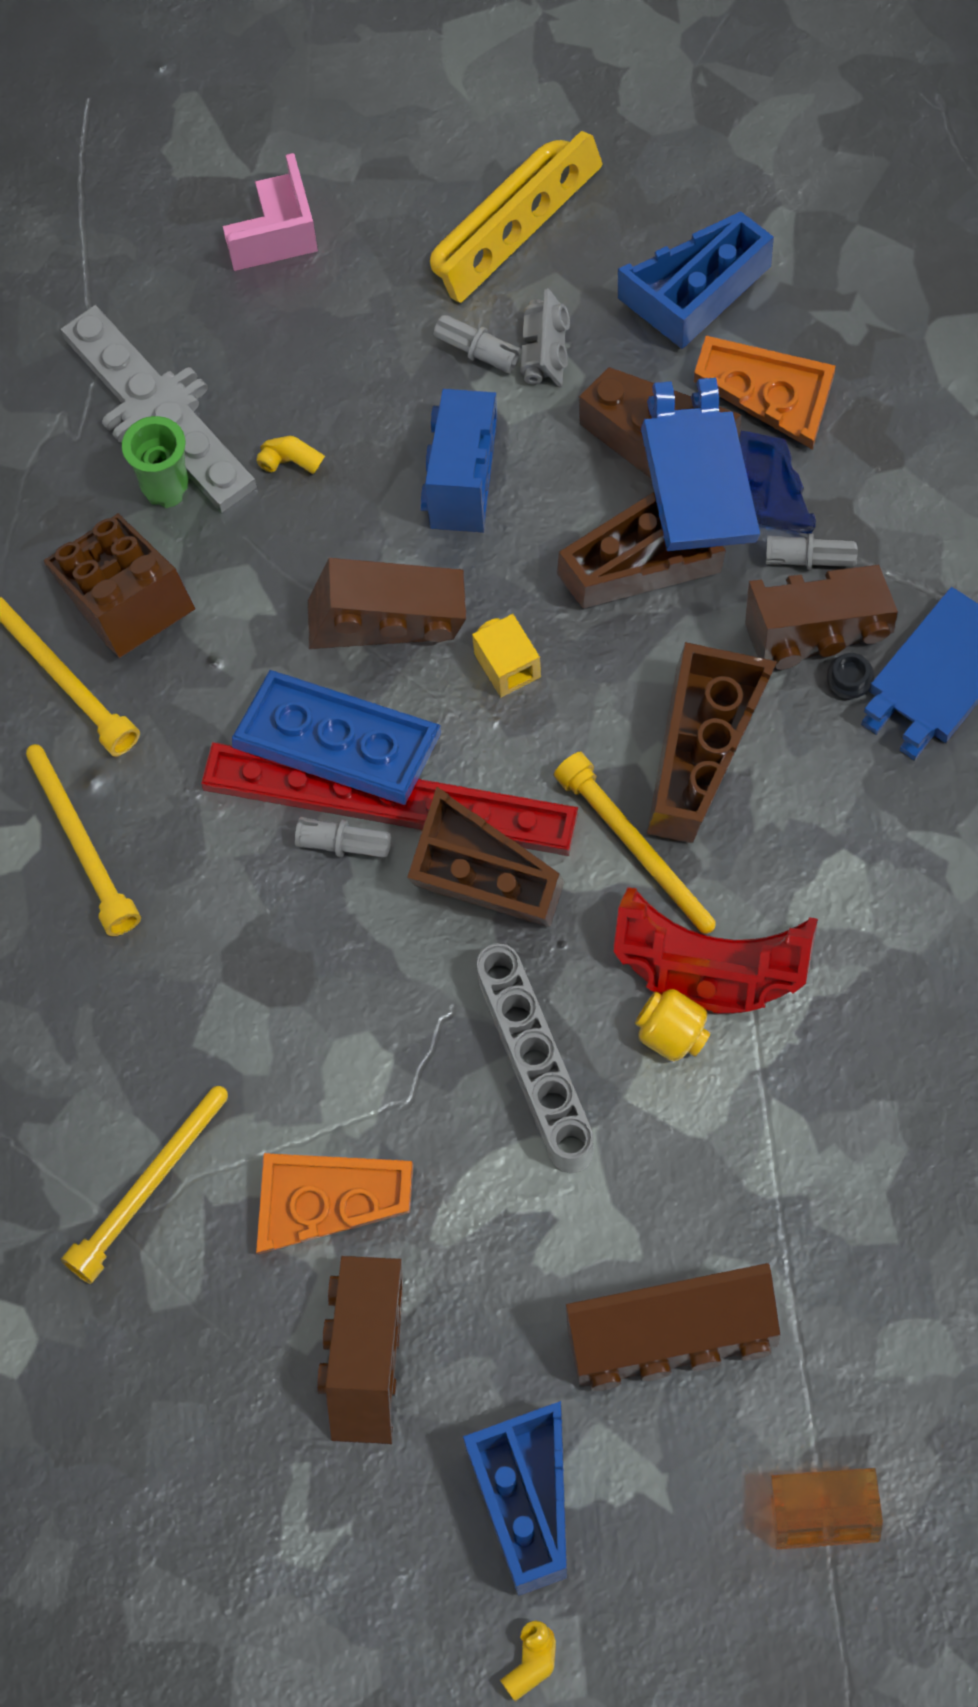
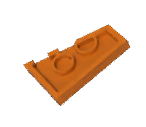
M706 336L694 372V382L697 383L698 379L716 377L719 397L813 450L834 379L836 366Z

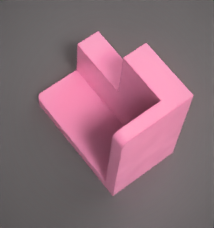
M294 153L286 155L289 174L255 181L264 217L223 226L234 271L318 251L314 223Z

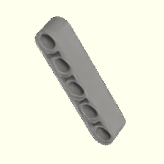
M500 943L491 944L481 951L476 963L480 990L552 1163L562 1172H580L588 1167L593 1158L592 1129L518 954L508 945ZM494 966H506L511 970V973L502 979H495L487 975V972ZM517 1007L523 1008L529 1013L526 1019L518 1022L510 1021L504 1016L507 1011ZM532 1050L542 1051L547 1055L546 1060L538 1065L527 1064L523 1061L522 1057ZM556 1093L563 1096L566 1101L559 1108L550 1109L544 1107L540 1100L547 1094ZM572 1136L582 1140L585 1145L576 1153H566L558 1147V1144L564 1138Z

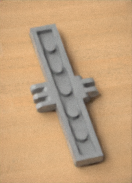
M96 305L61 328L63 339L122 403L106 414L102 420V424L109 431L113 430L112 434L118 442H122L125 432L136 421L150 416L166 417L176 422L184 432L186 440L184 456L188 477L221 513L257 488L255 478L194 413L199 406L197 399L206 393L208 386L202 379H197V374L191 367L185 368L176 375L169 371L160 376Z

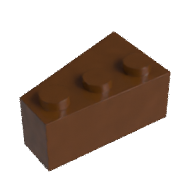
M608 367L579 396L580 425L651 478L641 426L644 419H652L647 400L649 396H654L652 389L654 383ZM674 390L675 410L694 409L691 396ZM719 407V412H730L728 409ZM733 412L740 439L741 414Z
M655 492L559 551L557 575L584 609L721 573L726 550L723 546L667 551Z
M328 558L308 599L309 649L454 640L466 620L464 571L462 569Z
M436 787L407 878L416 887L551 927L565 883L560 873L511 838L506 837L480 816L458 803L439 787Z

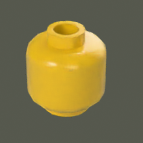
M674 989L667 990L662 995L655 991L645 1003L635 1021V1025L640 1027L639 1041L671 1062L681 1060L687 1053L696 1057L711 1033L704 1029L707 1022L706 1010Z

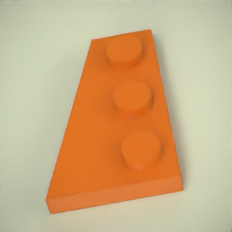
M264 1153L256 1253L260 1255L410 1213L414 1163L405 1160Z

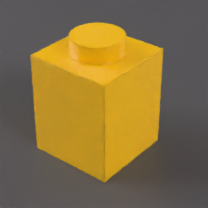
M514 614L503 619H491L481 625L477 632L472 634L474 655L500 698L541 678L540 656Z

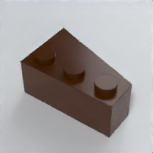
M871 565L827 571L825 574L826 580L804 582L802 574L787 577V585L765 587L762 579L749 581L745 625L757 657L777 661L775 667L779 670H784L796 666L806 658L816 655L829 657L840 653L847 646L861 642L874 644L886 639L890 634L894 633L898 610L880 566Z
M341 1256L339 1276H330L328 1304L329 1306H335L334 1319H325L323 1349L330 1350L328 1363L319 1364L317 1390L318 1394H326L331 1441L392 1444L391 1402L392 1396H396L397 1379L394 1378L396 1353L400 1343L404 1287L402 1259Z

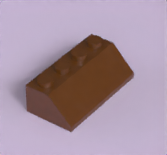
M769 1263L566 1304L567 1330L579 1387L591 1385L592 1391L616 1388L622 1384L621 1379L641 1375L643 1381L662 1379L672 1374V1368L691 1365L693 1371L707 1370L721 1365L722 1358L741 1355L744 1361L764 1358L772 1353L771 1348L778 1347L781 1336Z

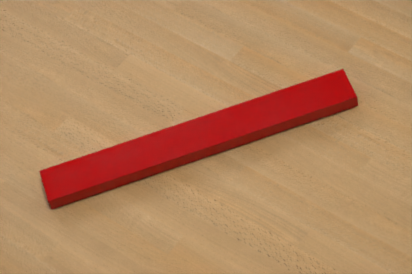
M214 742L211 745L201 783L203 791L423 830L436 787H439L451 798L480 816L492 827L509 839L511 838L523 848L564 856L570 855L578 818V807L418 779L406 804L403 805L234 749L231 745Z

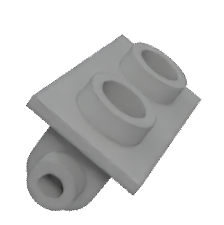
M549 288L544 289V301L533 299L529 302V306L524 309L523 339L526 342L535 340L537 342L522 345L520 372L524 376L525 382L529 384H539L542 382V378L550 377L558 387H563V369L568 365L565 331L570 327V317L566 306L557 300Z

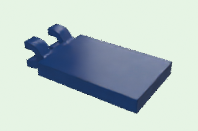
M716 377L698 379L696 383L698 392L692 393L691 396L694 409L675 410L672 381L654 383L652 387L654 396H649L647 400L652 419H644L641 432L667 551L756 543L760 536V530L733 411L719 412V390Z
M952 586L871 683L869 692L875 697L864 709V713L867 715L862 720L861 725L875 735L879 733L895 710L913 722L903 734L905 741L900 746L899 751L914 761L934 736L947 743L978 704V603Z

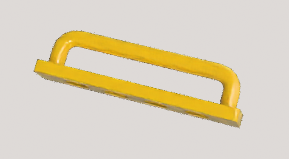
M581 131L571 141L554 140L539 147L435 247L429 260L431 270L442 278L450 298L462 303L602 167L603 163L593 135ZM569 165L568 177L564 181V183L561 184V174L563 170ZM541 193L539 206L532 212L533 200ZM510 221H512L511 232L507 236V238L503 240L502 236L504 228ZM481 249H483L482 260L479 263V265L474 268L473 263L475 256Z

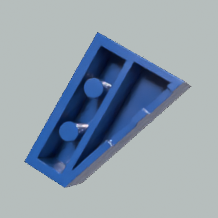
M740 211L693 233L692 239L672 249L665 246L655 251V257L633 267L629 263L618 268V299L683 349L771 267L774 236Z
M442 389L440 406L432 407L431 433H434L432 445L428 444L427 476L421 492V511H428L430 529L484 533L498 418L496 392Z
M561 1401L463 1436L466 1452L518 1596L567 1578Z

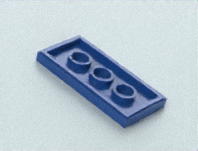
M269 670L232 736V747L405 805L441 736V725Z

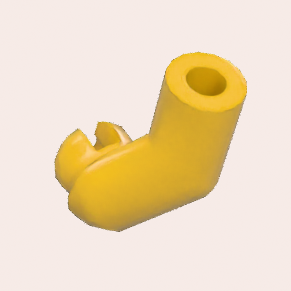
M289 435L265 441L260 446L261 452L257 454L256 461L263 470L268 472L276 471L280 463L293 461L314 475L325 455L299 438Z
M530 1621L522 1628L520 1635L523 1641L522 1663L500 1679V1682L514 1702L547 1679L554 1670L556 1639L553 1631L541 1621Z

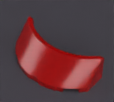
M627 887L618 908L613 952L623 965L628 964L647 982L646 987L653 992L656 991L662 995L667 990H677L702 1006L705 1010L712 1011L713 1013L748 1012L765 1008L767 1002L780 998L789 992L794 994L806 984L818 919L809 917L808 920L794 928H789V930L763 938L743 940L716 938L689 930L671 921L651 906L636 888Z

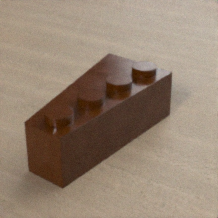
M685 642L676 667L647 834L688 843L694 842L768 685L777 661Z

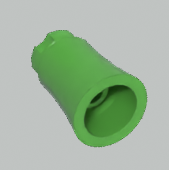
M162 416L145 417L133 423L123 436L122 452L134 470L140 489L152 505L158 504L165 508H170L183 501V494L188 489V474L184 456L186 440L181 427L173 420Z

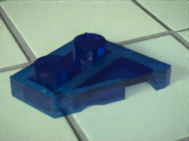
M741 430L739 442L758 524L812 534L816 527V518L814 513L809 514L802 496L804 487L799 474L792 467V456L786 440Z

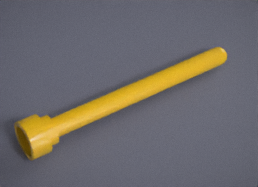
M0 597V622L98 726L99 742L115 757L123 755L130 750L140 737L139 729L126 716L120 717L118 714H111L13 608Z
M38 744L30 745L26 750V757L101 901L98 918L106 934L109 936H119L132 930L141 921V916L133 900L126 898L124 894H118L44 749Z
M581 751L565 759L555 770L554 778L566 791L572 790L575 795L582 794L701 933L709 934L713 932L716 927L715 919L595 782L597 776L593 772L594 765Z
M215 1086L207 1093L89 1240L83 1239L79 1245L73 1243L60 1260L71 1272L89 1284L95 1281L104 1269L102 1263L107 1258L104 1252L227 1101L228 1092L224 1087Z

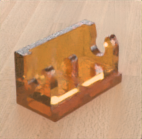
M876 1468L771 1475V1505L776 1550L880 1542L883 1519Z

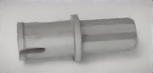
M442 315L439 318L433 332L436 338L467 352L468 359L473 361L477 358L507 374H511L521 354L520 347L504 342L489 334L487 328L482 326L477 330L448 315Z
M810 533L809 537L767 535L766 565L787 564L807 566V570H812V565L852 567L857 563L858 546L854 541L814 539V534Z
M300 817L295 831V846L336 852L337 857H343L345 852L387 857L391 848V834L383 831L350 827L349 821L345 819L337 823Z

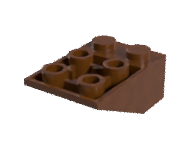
M119 513L98 522L91 531L73 542L63 544L54 554L43 560L46 567L100 639L118 658H121L196 609L176 568Z

